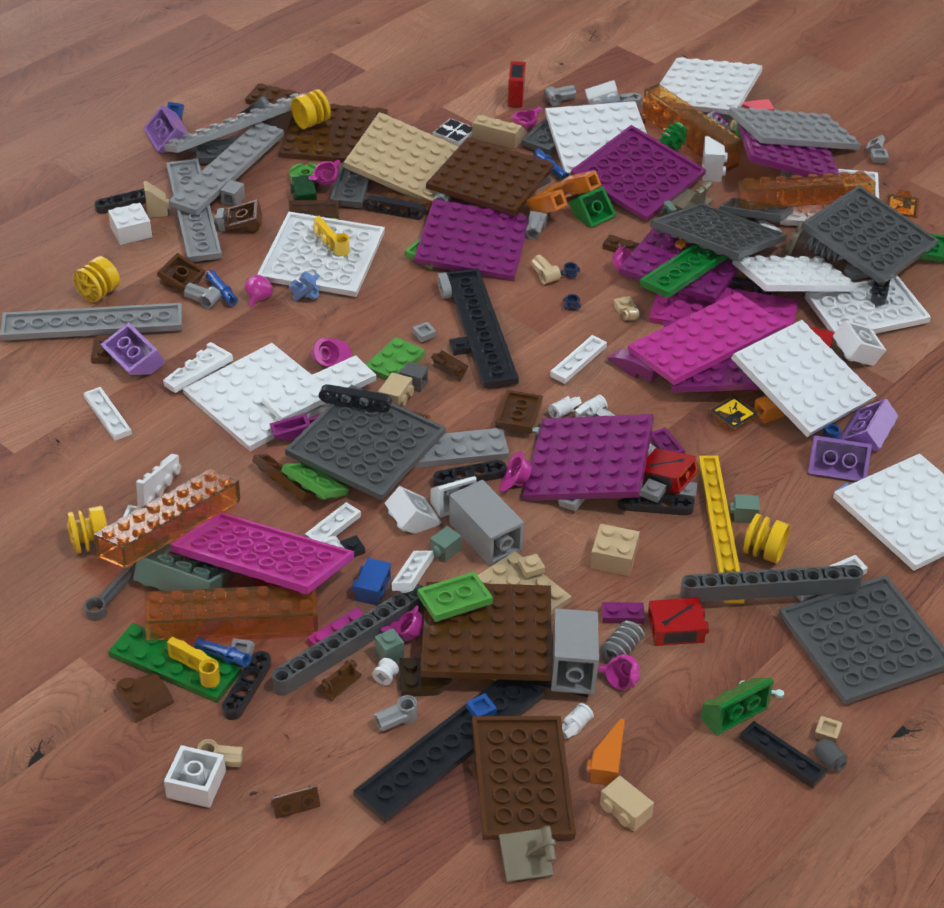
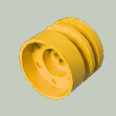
M318 89L305 95L302 94L294 97L291 100L292 115L295 122L302 129L310 128L315 124H320L330 119L331 109L324 93Z
M97 256L73 273V282L82 297L90 302H97L120 285V276L115 266L107 258Z
M102 505L89 508L88 518H84L82 511L78 510L79 520L74 519L73 512H68L67 528L70 542L76 554L82 553L80 546L82 543L85 544L86 552L90 551V542L94 541L97 549L111 547Z
M756 513L745 534L743 553L750 554L753 550V556L757 557L761 550H764V560L777 564L788 540L790 524L776 520L771 528L770 517L766 516L762 522L763 515Z

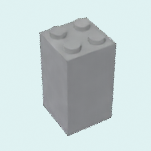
M484 480L450 494L449 523L489 566L496 564L514 551L517 553L523 551V520Z
M555 608L552 633L551 691L595 694L599 665L598 612Z

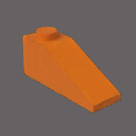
M620 719L594 750L593 759H588L586 773H591L590 783L609 785L618 777L625 719Z

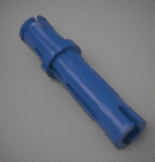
M539 148L535 150L537 154L533 153L534 157L554 163L552 173L560 180L569 176V173L556 164L550 155H546Z
M210 270L212 275L208 271L206 278L221 292V298L225 299L230 306H233V303L236 304L238 298L232 293L230 286L226 285L214 270Z
M198 638L195 641V649H200L206 654L221 658L228 664L235 663L242 667H247L251 662L250 654L238 651L233 646L226 647L203 638Z

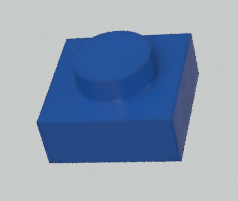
M168 102L167 108L177 113L180 120H182L184 105Z
M485 693L466 702V708L472 716H493L497 714V707Z

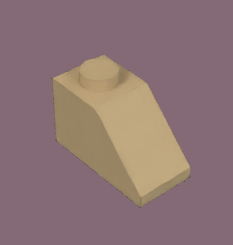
M144 181L148 218L168 216L167 209H170L169 199H166L165 193L148 181Z

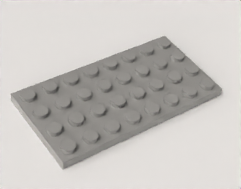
M730 107L728 114L760 143L859 150L861 146L854 136L848 134L846 129L841 128L838 122L833 121L825 113L818 115L812 112L806 114L800 111L793 113L788 110L781 112L779 110L769 111L767 109L757 110L755 108L744 109L743 107Z

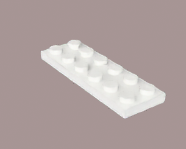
M353 356L262 397V402L279 420L304 414L326 404L318 396L321 387L325 384L347 388L352 384L361 388L376 381V374L357 356Z

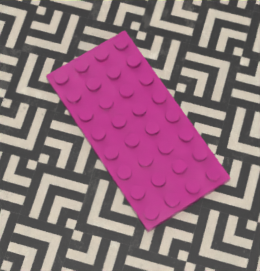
M728 287L716 301L718 302L739 292L784 322L786 327L794 324L799 300ZM678 292L669 298L656 294L648 322L664 325V322L678 321L714 303Z
M737 292L629 344L628 351L670 383L676 385L732 357L734 353L786 328V324Z
M218 512L170 544L171 552L181 556H187L200 562H206L216 567L247 575L248 577L264 580L267 583L280 585L283 588L296 590L302 594H309L354 559V551L223 512Z

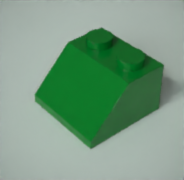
M604 186L569 201L575 217L590 228L617 216Z

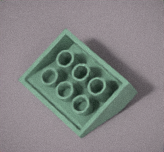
M166 542L137 557L133 580L141 582L144 586L158 588L161 592L175 594L180 599H189L195 601L197 605L206 606L218 598L237 572L171 552L170 544L172 543Z

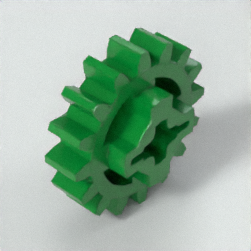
M674 122L673 125L669 124V128H665V133H661L662 136L659 141L678 152L679 149H682V144H685V139L688 138L686 136L688 133L687 127L680 122Z

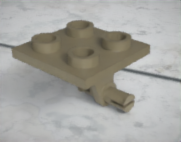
M708 180L705 184H701L696 191L687 189L672 200L671 203L679 210L700 203L710 205L713 199L706 197V193L713 186V183Z
M799 223L796 231L791 236V243L784 252L787 254L786 256H791L799 242L806 244L810 237V234L801 228V223Z
M545 826L537 830L499 835L506 882L554 875L551 862L556 861L557 858L554 850L556 842L552 839L551 826Z

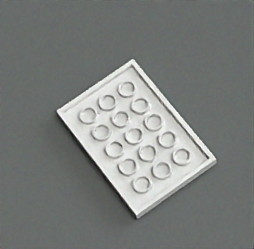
M757 255L756 257L747 256L737 261H732L733 265L764 291H855L856 284L850 281V278L845 277L841 274V271L833 268L832 264L824 261V258L814 256V258L800 256L799 258L785 256V258H780L778 256L763 257Z
M898 275L890 279L886 304L876 306L870 301L874 279L854 283L856 284L855 291L806 292L804 297L826 328L833 332H836L845 320L871 327L873 332L877 334L929 323L931 316Z

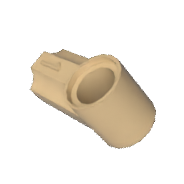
M536 255L531 260V266L539 274V279L543 285L561 279V272L558 266H552L541 255Z
M205 739L198 744V749L224 755L225 766L241 767L243 747L217 745L211 739Z

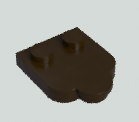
M421 657L399 658L401 697L405 695L413 697L436 696L443 692L444 685L449 684L453 680V678L420 677Z

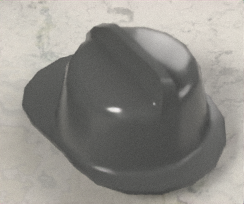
M265 93L239 114L244 111L250 113V110L254 108H264L263 105L270 103Z

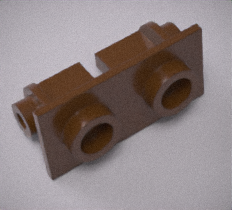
M443 350L440 353H433L431 356L434 362L433 366L461 382L469 367L468 365Z
M347 660L339 670L327 679H323L322 683L316 687V690L332 701L362 676L355 668L357 667L354 660Z
M308 786L306 789L280 796L274 795L271 799V804L274 808L276 819L320 807L317 786Z

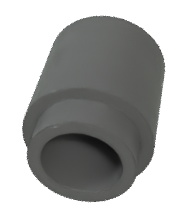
M824 738L816 744L814 748L816 757L832 772L836 770L841 771L847 765V755L833 741H828Z

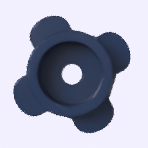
M568 262L564 265V270L561 271V274L569 278L577 277V272H580V268L577 264Z
M569 294L563 299L565 309L574 310L581 308L579 296Z

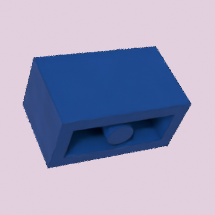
M367 558L365 564L360 567L358 580L355 579L353 582L352 591L355 592V601L376 606L380 604L391 579L390 562Z

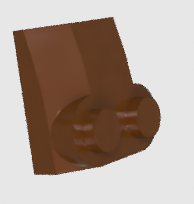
M258 199L227 208L226 230L245 228L250 232L259 230L262 224V211Z
M176 253L158 271L157 277H159V281L163 286H175L185 291L188 283L197 285L206 270Z
M150 673L137 679L123 678L117 683L116 689L113 690L115 697L135 723L174 704L167 686L155 673Z

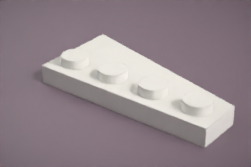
M210 342L206 345V350H200L196 353V358L186 361L185 367L176 369L163 380L164 386L175 393L181 391L206 375H210L213 371L226 366L233 361V356L231 353Z
M170 454L160 463V467L155 466L151 474L146 473L143 476L144 480L139 479L136 481L138 514L146 515L150 508L154 507L157 499L163 495L167 486L171 485L174 477L180 473L179 455Z

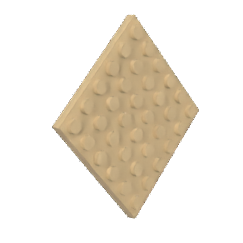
M379 112L344 161L343 167L407 196L433 201L437 192L426 189V182L459 146Z

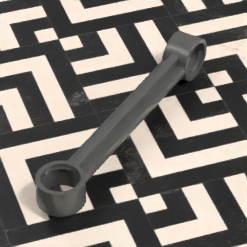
M157 529L151 531L146 545L99 597L89 598L85 602V613L89 620L98 621L106 616V606L134 576L137 557L168 542V535ZM93 607H102L97 611H90Z

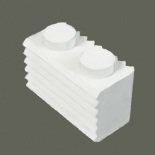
M614 80L585 89L590 105L620 101Z

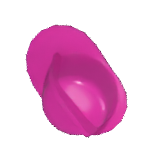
M331 338L318 339L314 344L313 350L310 352V355L313 356L317 364L327 367L352 357L348 344Z
M522 451L516 452L511 457L500 484L501 492L509 490L513 485L523 486L529 479L532 465L525 459Z

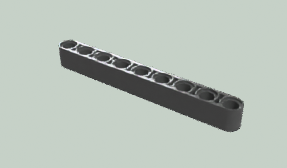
M857 565L691 574L682 578L680 598H699L700 602L852 593L860 589L864 572Z
M417 584L411 592H399L277 667L272 672L273 691L280 696L293 692L373 642L375 636L383 633L381 631L382 627L390 626L392 622L398 621L404 613L412 611L415 606H418L419 612L422 611L425 606L417 596V589L423 588V586Z

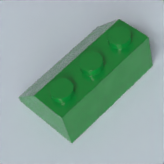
M754 677L747 682L743 681L730 691H724L713 700H707L702 707L701 720L718 736L767 710L774 680L772 678Z

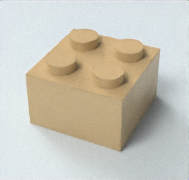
M600 524L591 553L590 568L630 577L638 550L640 531Z

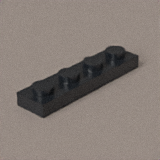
M753 721L741 732L740 740L811 788H814L826 776L827 769L757 722Z

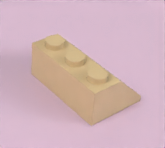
M478 115L472 123V138L511 149H516L527 134V131L521 125L489 118L484 115Z

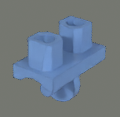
M304 271L298 279L303 284L299 283L296 279L293 280L289 286V289L294 293L292 299L297 302L304 295L307 299L314 300L318 298L319 287L316 286V280L320 275L315 273L312 276L307 271Z

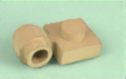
M630 296L614 299L613 305L619 315L623 314L624 320L635 321L639 318V310Z

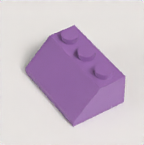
M161 105L144 127L158 153L169 152L165 151L164 144H167L170 139H181L182 135L188 133L177 113L164 105Z
M127 323L100 344L130 375L152 374L165 364L158 350L130 323Z
M887 399L859 408L839 439L872 444L871 452H877L882 448L884 440L889 436L888 433L895 425L899 415Z
M813 436L808 474L853 481L862 480L868 474L872 444Z

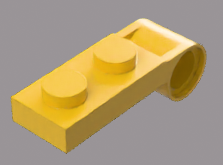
M320 216L315 217L314 233L336 255H348L350 253L349 236L345 233L335 234Z
M171 637L167 641L169 657L198 671L200 682L204 687L212 688L219 684V665L216 660L207 656L202 650L191 647L183 640Z

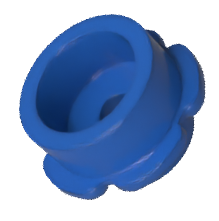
M836 424L826 426L822 432L827 438L839 439L841 437L840 427Z

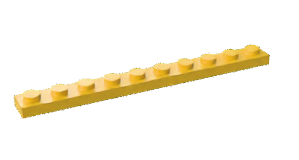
M699 456L698 462L718 573L740 572L719 457ZM745 599L723 600V602L744 603Z

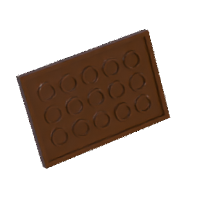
M472 716L482 840H499V835L537 830L545 826H551L552 839H575L576 830L561 716Z

